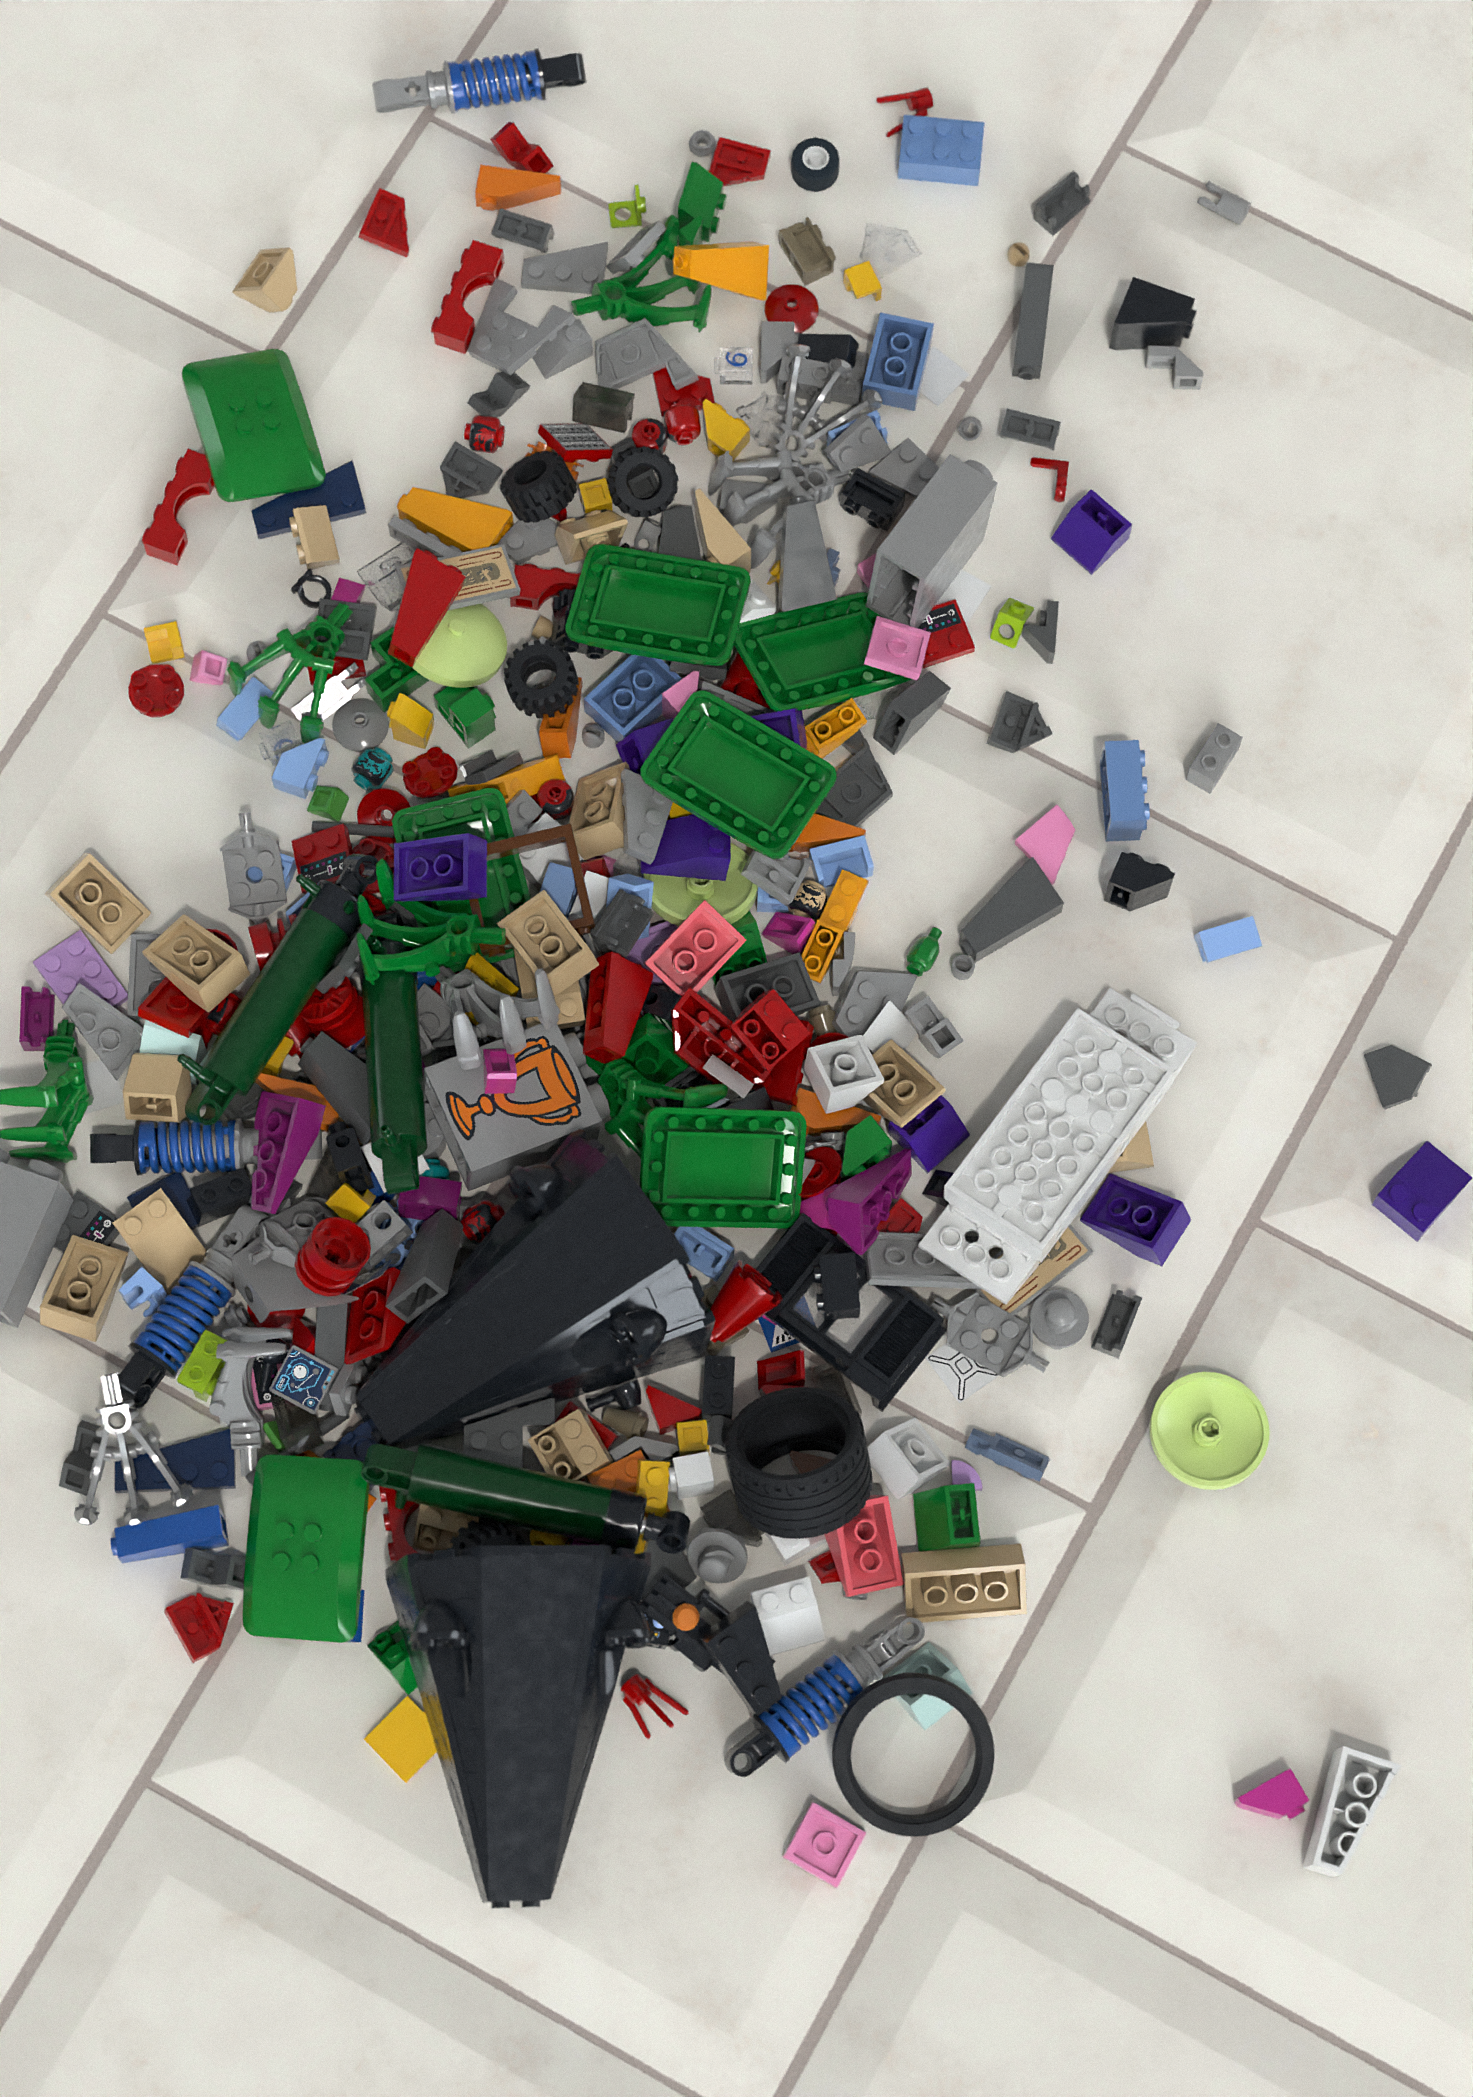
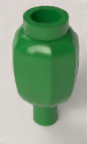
M933 927L928 936L919 938L913 944L906 957L908 972L920 977L924 972H928L932 968L940 951L938 943L942 935L940 929Z

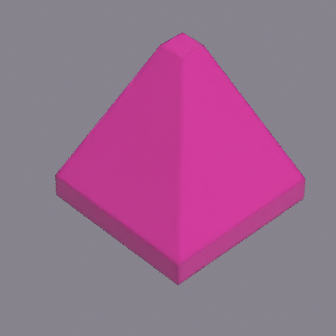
M339 578L331 600L360 604L366 585Z

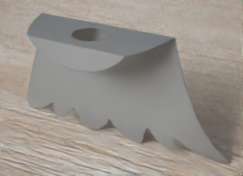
M290 1198L280 1212L291 1207ZM257 1237L244 1249L231 1256L234 1284L260 1323L265 1321L269 1312L325 1307L349 1303L359 1299V1297L339 1294L338 1296L316 1294L303 1285L297 1276L295 1268L273 1261L271 1258L253 1265L249 1261L248 1255L262 1248L260 1237Z

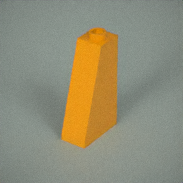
M750 241L674 246L673 274L763 301L766 300L769 245Z
M412 487L408 495L404 494L397 505L399 519L411 521L418 530L425 534L430 532L437 536L441 543L448 547L450 545L455 546L462 552L497 545L514 525L513 513L509 510Z

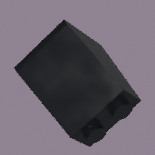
M1133 277L1114 322L1109 348L1113 350L1148 349V346L1180 347L1184 338L1189 339L1194 326L1193 322L1197 314V310L1193 309L1195 298Z

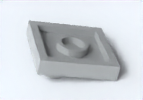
M659 220L641 229L606 265V268L612 274L621 270L625 273L631 267L635 268L644 260L645 256L643 253L667 228Z

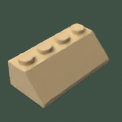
M1021 1543L901 1553L906 1616L916 1618L923 1623L1027 1614L1026 1564Z

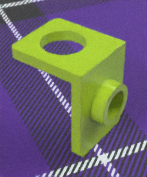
M634 185L635 200L611 202L608 204L611 228L642 226L641 213H646L645 196L640 197L639 185ZM625 208L630 211L631 216L629 219L621 221L616 218V211Z
M1009 598L998 613L990 638L1008 647L1016 648L1023 625L1032 615L1034 607ZM1008 624L1012 626L1015 632L1012 638L1003 637L1000 633L1001 625Z

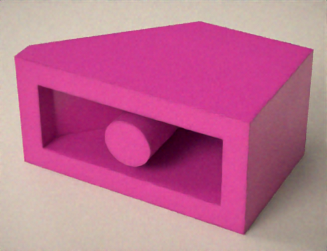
M1290 1768L1240 1796L1234 1803L1241 1809L1276 1819H1281L1287 1815L1289 1820L1305 1812L1303 1806L1310 1800Z

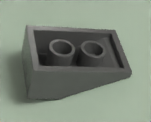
M800 952L722 976L714 989L725 1016L732 1022L759 995L770 989H774L796 1016L812 1010L821 1004Z

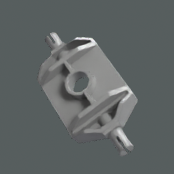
M251 812L238 814L241 827L240 834L219 849L223 854L230 902L228 910L253 920L256 925L266 922L270 914L286 904L287 896L279 841L269 835L256 832L255 828L252 829ZM255 866L261 869L263 877L260 882H253L249 879L248 870L250 867Z
M309 1197L260 1223L259 1237L262 1248L248 1255L249 1261L256 1265L265 1259L271 1258L273 1261L295 1268L296 1255L316 1225L326 1218L340 1216L325 1204L327 1200L323 1197ZM298 1224L310 1225L311 1227L303 1228L298 1226Z
M977 1292L955 1306H951L936 1297L930 1307L943 1314L945 1319L948 1320L947 1345L1001 1377H1005L1023 1365L1027 1366L1028 1364L1044 1373L1050 1363L1032 1351L1033 1324H1027L980 1297ZM984 1330H995L998 1334V1340L994 1344L984 1343L981 1339V1334Z

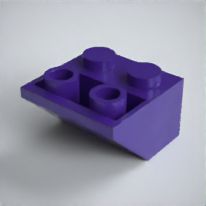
M1091 489L1072 507L1052 535L1051 540L1092 575L1129 539L1132 524Z
M675 718L635 730L617 743L616 747L622 763L627 762L630 771L641 775L643 763Z
M942 1095L902 1128L893 1122H889L888 1134L903 1149H911V1157L927 1174L970 1137V1133L953 1106Z

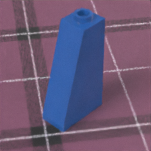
M219 1505L148 1520L139 1525L114 1528L115 1537L110 1539L113 1556L118 1555L121 1563L183 1554L186 1549L191 1548L202 1551L229 1546L226 1517Z

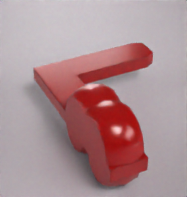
M1031 458L1030 466L1057 470L1054 501L1058 503L1064 502L1069 461Z

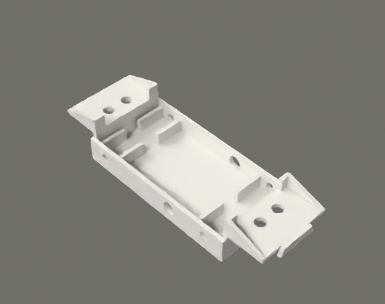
M1110 988L1090 1015L1079 1008L1076 1009L945 1184L944 1199L949 1204L918 1245L919 1248L1004 1304L1009 1302L1039 1266V1261L1042 1263L1172 1086L1174 1079L1197 1045V1042L1176 1030L1181 1023L1135 994L1131 995L1130 1001ZM1117 1032H1124L1127 1035V1039ZM1141 1047H1148L1151 1050L1152 1054L1148 1053ZM969 1231H974L979 1235V1239L976 1242L969 1243L965 1240V1234ZM994 1247L1002 1249L1003 1256L998 1259L992 1258L989 1255L990 1249Z

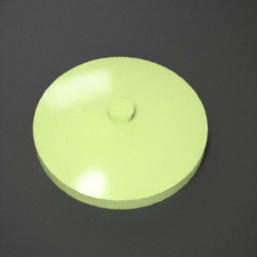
M482 604L449 610L412 668L425 678L449 687L467 688L483 684L494 677L503 664L507 652L505 631L495 615Z
M731 843V860L726 881L644 874V879L654 882L651 908L666 921L679 926L705 900L728 923L732 924L738 921L751 909L757 897L758 886L741 875L749 856L741 848Z
M1215 1372L1189 1374L1170 1384L1158 1398L1151 1413L1149 1425L1151 1444L1163 1467L1181 1482L1200 1489H1225L1244 1481L1257 1469L1263 1460L1269 1443L1268 1418L1257 1396L1240 1381Z

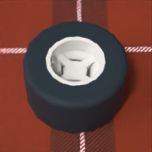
M809 138L800 142L793 150L791 158L793 180L806 191L818 192L828 189L838 178L840 165L838 150L832 143L822 138Z

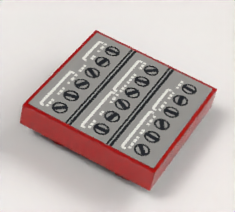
M540 424L538 434L547 442L546 445L552 448L558 455H561L564 462L574 463L576 460L598 462L599 459H611L613 449L588 424Z

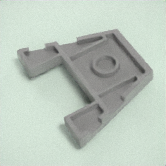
M496 278L469 345L468 352L473 358L511 376L537 354L536 349L546 341H553L558 336L556 332L566 324L571 326L576 321V318L572 313L554 305L539 327H535L505 313L504 311L518 291L513 285Z
M646 318L596 341L597 399L599 400V411H597L601 424L624 415L615 390L664 367L667 368L676 390L699 380L694 370L685 363L682 357L674 351Z

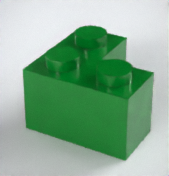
M391 627L370 642L373 657L382 667L365 678L367 693L383 712L389 709L392 701L396 702L399 693L408 696L429 681V679L419 674L412 667L388 654L394 627Z
M448 686L434 696L435 708L468 749L496 730L494 720L496 715L493 711L495 705L486 693L482 695L477 688Z

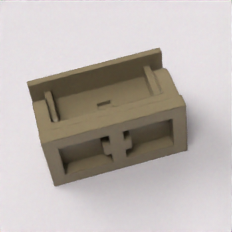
M808 217L805 218V225L803 222H799L786 229L779 230V245L804 286L833 273L834 261L836 260L833 249L829 245L826 246L824 244L820 228L816 224L813 225Z

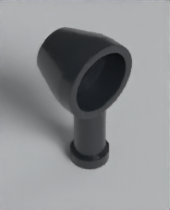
M280 1338L266 1340V1343L285 1344L286 1353L263 1357L256 1390L270 1392L269 1388L274 1365L283 1364L289 1352L290 1344Z
M635 1380L596 1397L587 1398L586 1403L590 1412L592 1413L595 1409L615 1401L623 1410H628L642 1404L639 1381Z

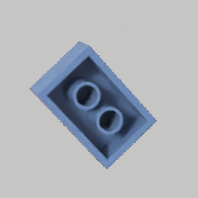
M904 115L898 179L978 186L985 122Z
M880 312L864 377L862 396L864 395L863 392L867 389H873L880 394L883 405L915 411L931 347L933 323Z
M631 655L584 698L585 713L619 743L633 731L649 726L662 714V693L682 678L676 672L669 671V666L662 659Z
M1139 740L1104 742L1100 759V775L1106 842L1140 840L1142 830L1147 829L1150 808L1149 803H1144V793H1147L1148 786L1147 777L1142 776V767H1145V751L1140 750Z

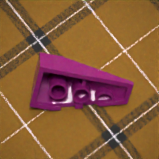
M262 1091L254 1122V1129L259 1130L258 1145H255L253 1149V1156H257L258 1159L257 1170L252 1176L251 1209L271 1214L276 1213L319 1134L325 1105L298 1097Z
M905 1148L842 1182L828 1195L825 1206L828 1211L829 1224L856 1254L863 1255L875 1242L879 1235L876 1228L881 1220L887 1221L890 1215L889 1208L892 1199L898 1200L912 1175L911 1149Z

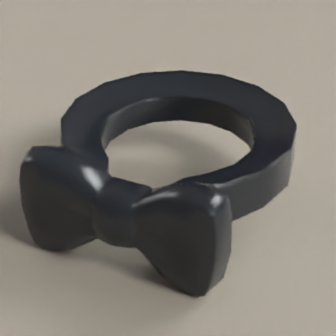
M308 569L291 588V592L293 594L297 592L299 599L307 607L317 609L319 608L320 601L312 602L308 600L302 585L306 581L322 584L326 591L324 599L329 600L332 589L330 583L324 577L312 575L313 571Z

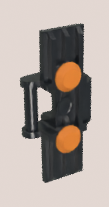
M663 1573L639 1606L646 1614L676 1637L668 1642V1646L675 1652L680 1651L693 1662V1666L700 1672L706 1671L709 1667L713 1666L724 1675L699 1639L700 1635L712 1627L699 1614L705 1607L722 1620L731 1612L709 1596L710 1592L707 1589L703 1588L694 1597Z

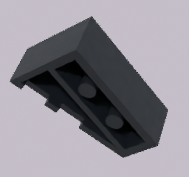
M746 1601L699 1636L701 1642L752 1713L759 1716L782 1698L755 1605Z

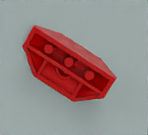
M690 987L671 1010L674 1053L712 1084H723L703 1069L712 1055H715L753 1084L763 1083L776 1066L775 1064L769 1071H766L729 1027L733 1022Z

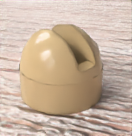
M1022 242L1014 243L1008 250V261L1010 264L1021 267L1028 262L1030 251L1027 245Z
M540 615L531 636L540 639L542 636L549 639L553 634V623Z

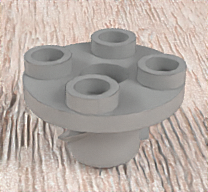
M1051 1290L1042 1294L1034 1302L1029 1322L1033 1324V1334L1040 1342L1059 1350L1073 1346L1082 1339L1088 1328L1089 1314L1084 1302L1074 1293L1066 1290Z
M705 1527L699 1530V1533L691 1540L687 1552L688 1562L692 1570L699 1577L710 1583L720 1584L734 1581L744 1572L748 1561L744 1538L720 1528Z

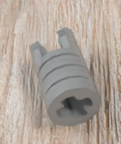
M1208 181L1205 187L1210 192L1222 197L1218 204L1206 197H1199L1197 203L1240 225L1249 212L1251 202Z

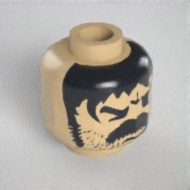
M812 880L802 882L792 903L787 906L788 910L793 915L812 918L817 922L829 899L825 893L826 888Z

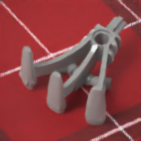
M790 343V346H787L786 349L788 357L793 358L789 382L786 383L784 400H779L777 413L784 414L783 423H779L777 426L782 434L775 433L773 438L777 443H771L769 447L776 451L774 457H777L778 452L789 451L785 446L786 438L788 436L795 437L799 442V447L796 451L789 452L791 453V461L801 464L799 457L806 458L808 455L805 447L814 450L816 445L813 441L820 438L822 443L827 441V433L844 425L848 422L849 418L866 407L870 411L872 409L876 411L882 405V398L877 391L867 389L863 392L864 395L861 396L863 402L844 414L840 413L828 422H825L824 419L821 420L817 411L827 398V393L839 376L843 378L849 375L852 371V366L843 359H838L837 357L834 360L832 359L828 365H830L829 369L833 372L820 392L817 391L807 407L805 405L799 406L798 402H794L801 359L805 360V357H808L810 347ZM792 416L802 420L796 431H791ZM809 424L816 433L805 439L802 434ZM767 477L769 480L773 482L779 480L776 478Z
M728 450L719 457V463L709 482L708 494L709 496L713 495L728 477L765 476L779 479V481L764 487V490L745 499H742L737 490L730 496L722 515L734 527L741 516L746 514L747 510L771 500L790 496L793 499L806 496L807 501L815 500V504L828 500L834 492V486L850 481V471L840 472L837 469L826 471L822 462L804 466L799 462L791 461V453L789 451H780L777 453V457L758 458L757 461L733 462V457L729 455ZM783 513L782 518L769 532L761 527L755 534L750 545L751 569L757 568L777 545V540L774 537L782 530Z
M441 966L439 967L440 973L435 976L436 980L441 983L442 999L454 1014L452 1021L454 1043L458 1062L463 1070L477 1068L483 1064L477 1041L479 1037L481 1039L488 1035L496 1038L502 1037L507 1054H515L526 1047L527 1036L522 1026V1020L538 1017L545 1030L554 1027L559 1020L558 1014L560 1010L556 1005L550 982L543 969H537L535 972L538 997L531 999L517 998L501 993L488 986L487 983L480 980L476 974L468 969L456 974L450 968ZM465 1012H472L479 1024L472 1027Z
M235 1326L223 1330L222 1337H227L229 1341L217 1345L216 1358H222L225 1365L221 1370L215 1390L211 1396L209 1411L212 1415L219 1416L221 1421L230 1426L231 1449H240L241 1476H246L256 1469L258 1463L257 1448L262 1447L265 1443L264 1430L262 1428L264 1419L257 1410L252 1394L251 1381L255 1358L286 1353L285 1344L266 1343V1340L280 1338L285 1342H292L293 1332L291 1329Z
M118 1373L100 1376L105 1404L97 1406L95 1410L97 1413L102 1414L96 1418L98 1425H104L96 1430V1435L102 1437L101 1444L93 1442L90 1457L94 1458L89 1476L91 1481L85 1505L79 1504V1507H75L74 1517L79 1524L92 1525L98 1520L99 1512H97L96 1507H92L98 1481H101L105 1462L116 1459V1462L121 1461L124 1481L127 1482L131 1505L124 1512V1521L129 1526L139 1525L147 1519L149 1512L148 1508H145L144 1505H138L134 1482L136 1474L133 1458H137L138 1454L144 1455L147 1453L157 1469L161 1471L173 1489V1492L170 1493L172 1496L170 1500L175 1508L184 1505L194 1495V1489L190 1484L187 1485L186 1483L180 1486L166 1465L168 1463L157 1447L160 1443L153 1431L145 1435L141 1430V1427H143L142 1421L133 1420L138 1416V1410L130 1408L135 1404L133 1399L123 1401ZM113 1412H121L125 1415L126 1422L121 1426H114L110 1423L109 1416ZM128 1429L138 1440L135 1443L127 1444L124 1432ZM109 1433L117 1435L119 1446H107Z

